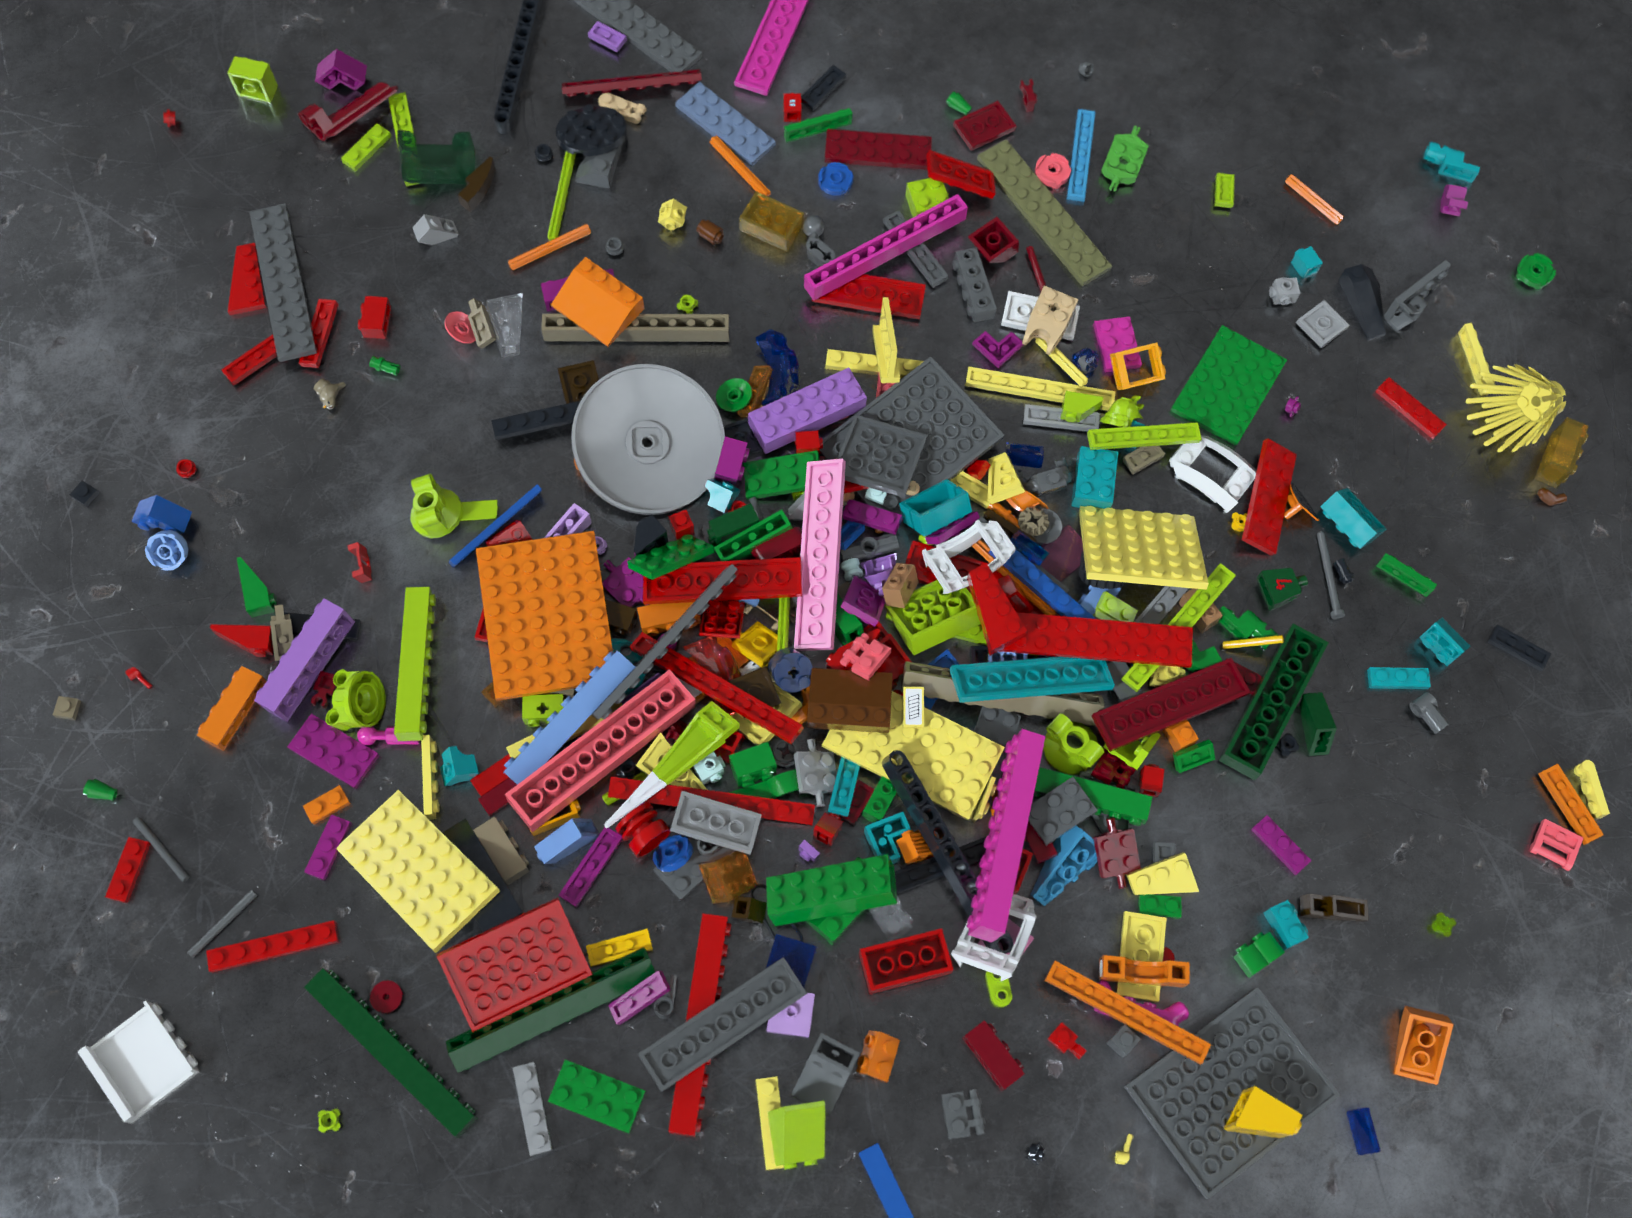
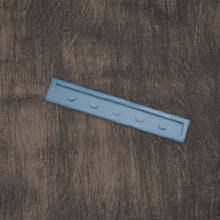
M1078 109L1071 173L1067 192L1068 200L1085 201L1096 111Z

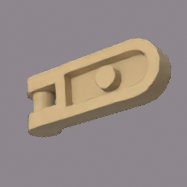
M604 93L598 99L599 106L615 109L625 120L634 124H639L641 115H644L647 111L643 104H635L610 93Z

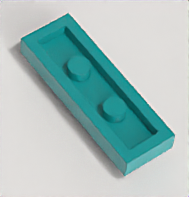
M1369 667L1367 669L1369 688L1429 689L1431 687L1428 668Z
M842 756L828 812L848 817L860 766Z

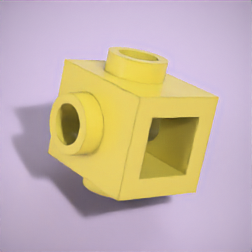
M674 198L662 203L658 222L671 231L683 226L687 207Z

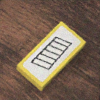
M903 687V728H924V687Z

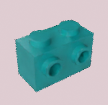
M1289 900L1271 907L1263 913L1284 951L1309 938L1306 926L1300 922L1297 917V910L1293 904H1290Z

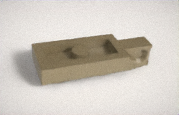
M473 298L468 301L471 309L468 318L477 345L483 349L497 339L487 309L482 305L481 301Z
M282 604L274 605L276 616H271L270 621L275 661H279L282 655L287 653L294 639L290 614L284 615Z

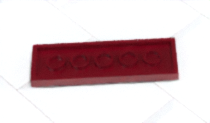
M827 129L825 162L928 170L926 155L931 150L932 137Z

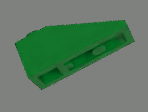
M237 557L247 613L253 618L275 612L274 605L277 604L275 594L269 591L241 557Z

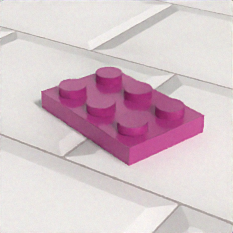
M1130 317L1094 321L1093 326L1105 372H1113L1110 359L1111 353L1138 347ZM1139 352L1124 355L1126 370L1141 368L1142 362Z

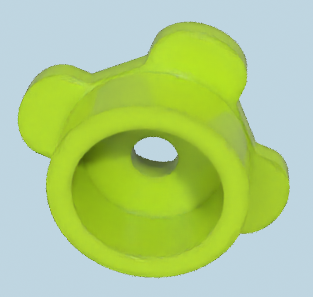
M683 295L680 303L677 304V309L685 311L686 314H692L693 309L698 306V300L690 295Z
M335 1108L332 1111L321 1110L319 1112L318 1129L320 1132L325 1133L327 1130L338 1131L340 1129V1111Z

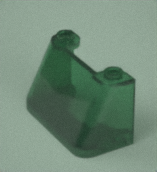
M397 130L401 174L403 180L407 183L466 184L465 178L475 170V148L470 132H457L452 137V145L416 144L415 135L411 131Z

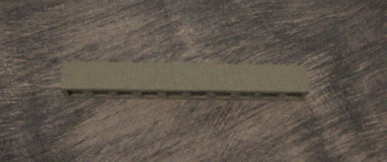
M542 314L541 331L544 341H599L563 314ZM639 314L615 341L729 342V314Z
M905 662L901 680V692H903V687H924V696L927 698H940L949 702H959L950 669ZM1086 692L963 702L967 705H980L989 709L997 708L1007 712L1015 711L1026 715H1038L1047 719L1056 718L1058 714L1062 713L1072 722L1082 723L1087 726H1096L1091 716L1093 713L1104 709L1103 695Z

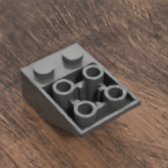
M821 1033L791 1095L805 1103L824 1101L825 1113L830 1115L860 1053Z

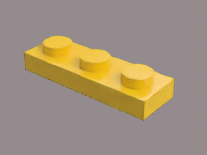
M648 929L586 945L591 968L616 961L645 947L647 952L653 951Z

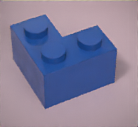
M155 495L139 501L132 522L138 524L140 529L147 531L159 527L163 530H171L182 534L186 530L192 511Z

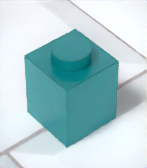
M1312 246L1296 251L1291 262L1302 279L1318 273L1323 264Z

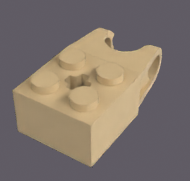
M1044 286L1030 315L1022 344L1027 345L1033 338H1042L1047 343L1046 354L1051 355L1060 340H1062L1075 312L1078 299Z

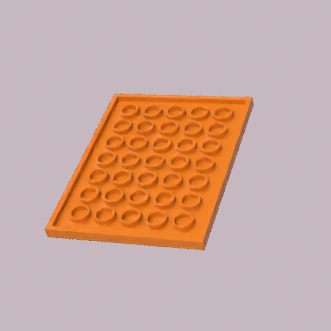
M594 531L476 548L496 701L575 689L582 681L587 683L591 678L590 672L596 666L601 668L605 663L603 660L610 651L613 652Z

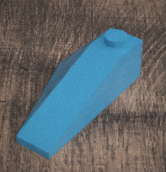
M1075 826L1054 841L1053 846L1057 856L1045 861L1030 894L1044 906L1063 892L1065 885L1070 881L1075 882L1079 879L1078 875L1085 869L1089 871L1097 863L1093 838L1078 826Z

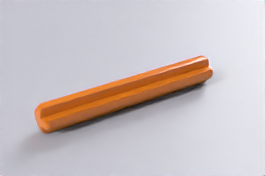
M1293 174L1288 176L1285 181L1286 184L1331 221L1338 225L1343 220L1344 216L1302 181Z

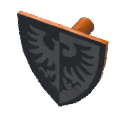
M1294 483L1290 484L1292 495L1288 496V502L1291 508L1285 512V518L1288 520L1304 509L1316 521H1319L1303 494Z

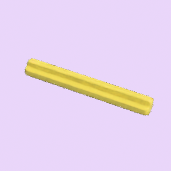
M1035 338V342L1046 352V341L1042 338ZM1056 347L1049 356L1079 386L1083 387L1086 385L1088 378Z

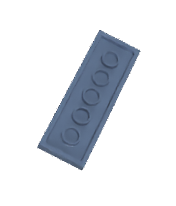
M701 82L697 83L676 102V107L712 136H718L732 152L751 167L776 146L774 139Z

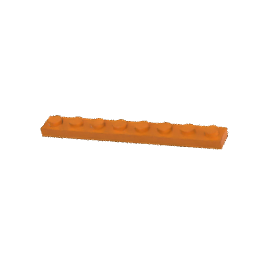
M1057 961L1053 962L1044 981L1200 1065L1203 1064L1211 1046L1210 1043Z

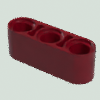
M800 527L792 528L756 546L751 552L755 560L790 558L800 553L802 529Z

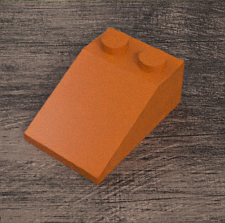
M1409 1006L1404 1007L1399 1026L1393 1072L1395 1075L1438 1085L1454 1025L1448 1016Z

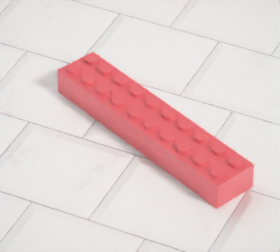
M669 669L505 794L507 801L530 830L534 832L656 738L660 732L665 731L695 708V698Z

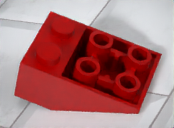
M736 600L708 601L707 603L710 606L703 612L699 635L740 639L744 625L745 602Z

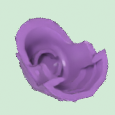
M896 553L860 563L862 568L865 569L864 578L867 579L872 587L879 590V596L884 595L882 587L896 565Z

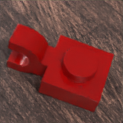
M1063 1022L1048 1037V1040L1063 1054L1069 1050L1079 1060L1087 1051L1081 1045L1074 1042L1078 1036Z

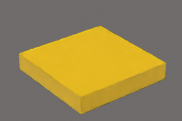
M757 621L742 633L740 639L737 638L732 642V647L762 668L777 652L778 635Z

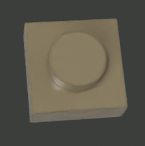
M58 696L53 716L76 720L81 701L76 698Z

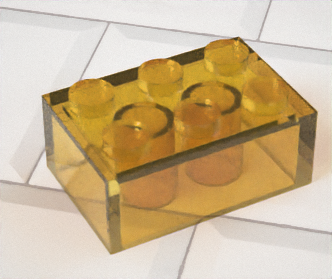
M756 191L739 218V230L788 252L802 229L804 212Z
M1567 417L1551 433L1535 480L1557 488L1561 483L1566 482L1569 475L1575 473L1578 467L1576 461L1583 453L1581 447L1589 436L1587 434L1588 425Z

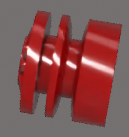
M649 802L641 804L629 812L615 828L616 832L622 835L624 841L632 839L628 846L637 858L653 851L671 833L670 827L663 819L654 821L658 813L656 810H652L653 806Z

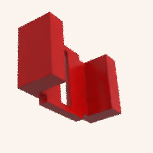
M359 542L347 545L348 551L357 557L360 567L359 570L352 572L353 578L360 583L371 581L372 572L367 548Z

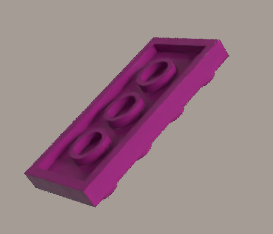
M313 714L308 717L287 746L291 751L354 789L358 787L380 756L377 752L328 725Z

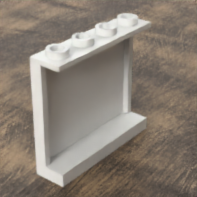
M148 1001L143 1002L144 1008L93 1046H84L77 1051L122 1120L127 1123L135 1122L200 1072L196 1067L198 1065L197 1060L192 1054L188 1055L185 1051L186 1044L180 1037L176 1038L172 1032L175 1030L173 1025L161 1016L163 1011L157 1003L153 1004Z

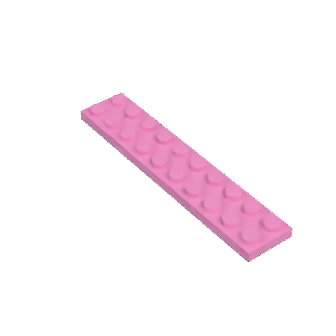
M844 459L807 462L800 555L802 597H797L794 649L798 651L834 650L846 465Z

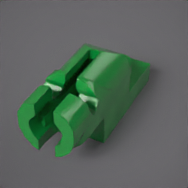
M1224 605L1219 609L1223 615L1219 623L1238 640L1248 639L1249 637L1259 638L1279 635L1272 628L1265 630L1267 623L1263 622L1250 610H1247L1238 619L1235 613ZM1270 644L1260 646L1266 649Z

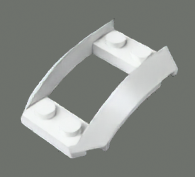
M1201 435L1202 440L1199 443L1182 444L1169 460L1171 468L1173 467L1176 473L1175 478L1191 484L1214 503L1217 502L1222 506L1224 512H1229L1254 481L1257 470L1234 450L1208 436ZM1205 446L1219 452L1238 467L1222 488L1202 473L1189 467Z
M977 520L973 526L960 535L936 545L934 549L922 550L925 565L930 567L944 589L943 594L969 586L967 581L968 575L961 577L949 558L968 549L982 537L996 557L995 560L988 564L992 573L1005 564L1015 552L1014 545L997 521L981 523Z
M1013 894L1009 915L1024 921L1009 955L974 943L975 937L968 935L969 928H967L966 923L951 956L960 967L963 963L1000 975L1001 981L1012 977L1036 920L1033 900Z

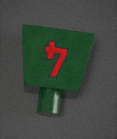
M1292 568L1263 570L1256 578L1269 611L1297 599L1302 593L1301 587L1308 585L1307 577L1305 575L1296 577Z

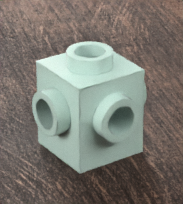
M712 752L695 764L693 770L703 785L709 782L715 783L722 778L725 763L721 756L717 757Z

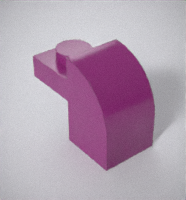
M1451 184L1445 185L1441 199V213L1460 216L1461 210L1466 209L1468 202L1464 201L1467 188Z

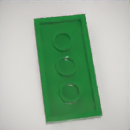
M818 450L743 463L745 467L744 478L747 500L752 497L758 499L805 491L807 462L820 461Z
M684 535L676 541L667 542L664 546L653 548L650 552L637 555L635 558L628 560V568L653 580L713 554L714 546L692 535Z
M565 1060L548 1102L629 1134L646 1091Z

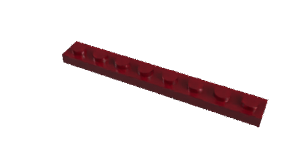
M700 69L567 82L562 83V93L567 94V96H575L577 93L582 92L587 95L595 93L594 91L608 93L612 89L627 91L631 87L645 89L646 86L651 85L653 87H663L664 84L677 86L681 82L695 84L702 80Z

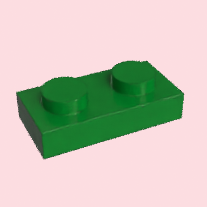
M1208 739L1174 752L1173 758L1176 771L1182 773L1215 760L1213 742Z
M1151 894L1138 895V913L1180 919L1182 918L1181 897Z

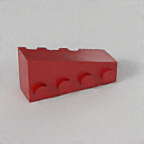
M985 563L970 571L967 581L976 605L977 615L981 622L988 652L991 656L1024 638L1027 630L988 564Z

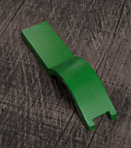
M796 769L778 774L767 781L728 793L777 799L782 795L799 790Z

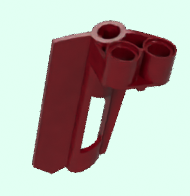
M379 82L368 89L363 95L330 116H327L321 107L319 108L313 103L300 111L298 117L320 140L326 141L396 93L398 86L390 87L384 82Z

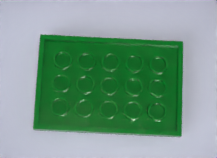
M1222 325L1170 411L1192 423H1198L1199 427L1237 446L1287 359Z

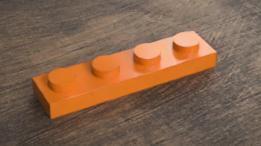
M1559 764L1538 774L1575 833L1583 837V845L1604 835Z

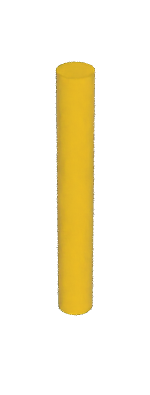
M1283 635L1223 641L1222 644L1223 649L1284 643Z

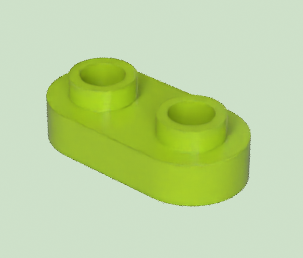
M986 971L985 978L991 1002L996 1007H1006L1012 1000L1009 979L1001 981V976L1000 978H995L993 973ZM1003 992L1005 999H1000L998 993Z

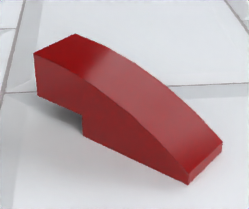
M879 621L876 626L869 624L863 628L866 634L877 628L881 630L877 641L891 648V653L886 660L898 676L903 674L905 662H911V660L891 633L888 634Z

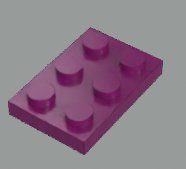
M854 575L842 601L841 608L847 613L861 618L864 623L876 626L885 605L884 595L879 596L878 589H875L868 582Z

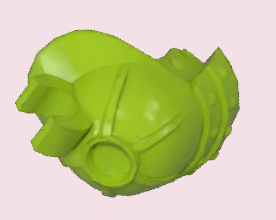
M1134 395L1131 399L1124 397L1117 399L1111 405L1108 412L1101 417L1100 422L1118 427H1130L1135 418L1143 419L1139 410L1143 409L1144 404H1137L1141 396Z

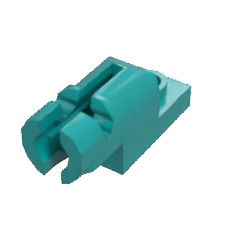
M1432 141L1429 142V146L1425 150L1423 159L1440 165L1439 174L1473 183L1480 170L1478 166L1463 162L1465 155L1463 151L1449 148L1446 145L1441 148L1439 143Z

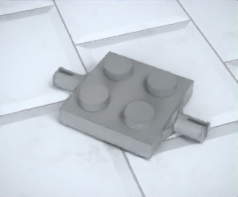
M808 739L809 751L796 752L794 754L799 793L816 795L817 807H823L826 805L824 794L833 792L837 776L834 753L818 751L816 749V740Z

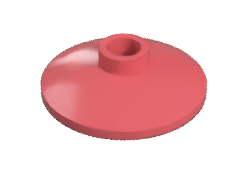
M454 311L446 316L445 328L455 340L465 344L476 341L467 314Z

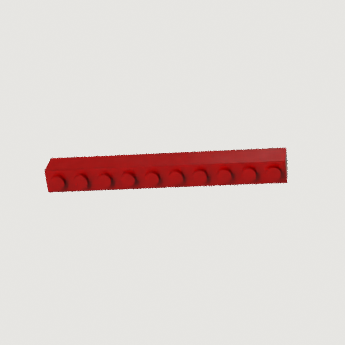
M702 914L686 1022L714 1004L716 999L720 1000L722 987L718 986L719 978H724L725 972L722 958L727 957L728 944H725V938L730 936L731 923H728V917ZM711 1059L676 1082L668 1130L670 1134L695 1137L696 1132H700L702 1119L698 1118L699 1110H704L705 1096H702V1090L708 1084L709 1074H705L706 1065L711 1064Z

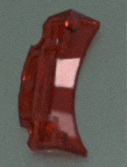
M709 636L683 646L684 650L700 666L722 679L730 681L742 676L734 656L726 646L722 647L718 644L717 638ZM712 698V701L730 716L737 713Z

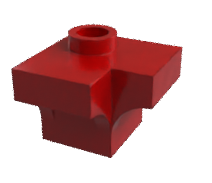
M735 731L725 740L726 743L714 751L717 757L721 756L723 761L730 763L729 755L739 751L745 736Z

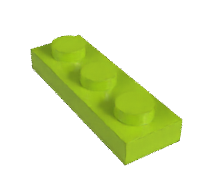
M375 124L341 158L342 162L354 171H357L392 137L391 133L379 124Z

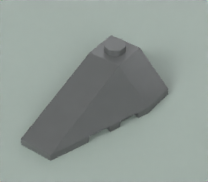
M625 136L622 139V143L614 150L601 155L586 156L579 165L575 182L610 189Z

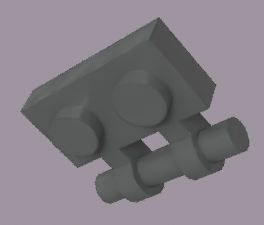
M978 1089L969 1090L971 1098L969 1100H964L963 1091L941 1095L948 1140L970 1137L969 1127H976L977 1135L985 1134L984 1125H986L985 1118L982 1117L980 1106L982 1105V1099L979 1098ZM966 1107H972L973 1120H968Z

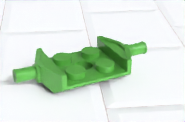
M1134 126L1131 134H1115L1101 170L1105 177L1112 180L1109 187L1111 191L1113 189L1115 192L1120 183L1127 185L1135 183L1149 147L1138 137L1141 130L1139 126L1138 128ZM1120 160H1126L1128 164H1122Z

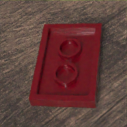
M999 101L959 118L953 123L954 128L971 151L1016 130V124Z

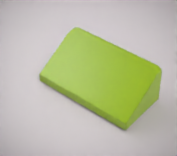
M498 500L462 502L463 516L460 522L499 518Z

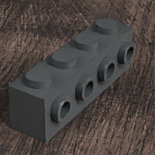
M977 248L956 251L952 265L953 269L957 270L958 284L962 285L963 288L962 296L968 304V315L972 316L973 322L995 318L997 308Z

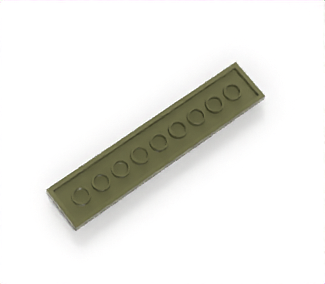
M1006 139L977 156L980 164L985 169L993 172L994 181L1082 287L1111 270L1112 265Z

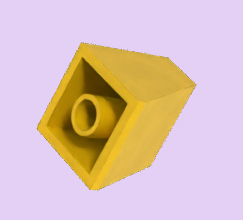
M1253 1086L1242 1091L1224 1129L1231 1132L1282 1138L1297 1134L1302 1125V1122H1300L1302 1114L1258 1087Z

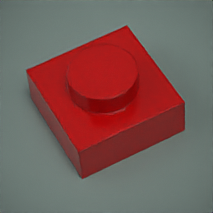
M976 460L965 473L977 480H981L991 465L987 460Z

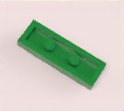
M1387 553L1376 565L1425 597L1437 586L1429 577L1419 574L1411 566H1406L1398 561L1395 556L1388 555Z

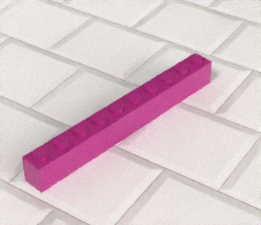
M958 194L807 273L804 275V288L813 300L820 298L966 220L967 205Z

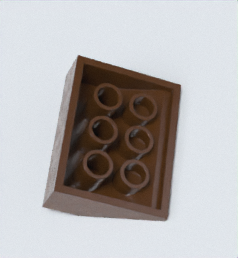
M812 668L807 728L889 733L893 673L875 672L868 681L852 672V670Z

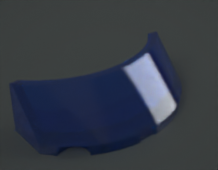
M772 329L755 338L766 359L769 371V389L765 399L762 401L763 406L798 391L800 386V368L794 350L788 347L785 335Z

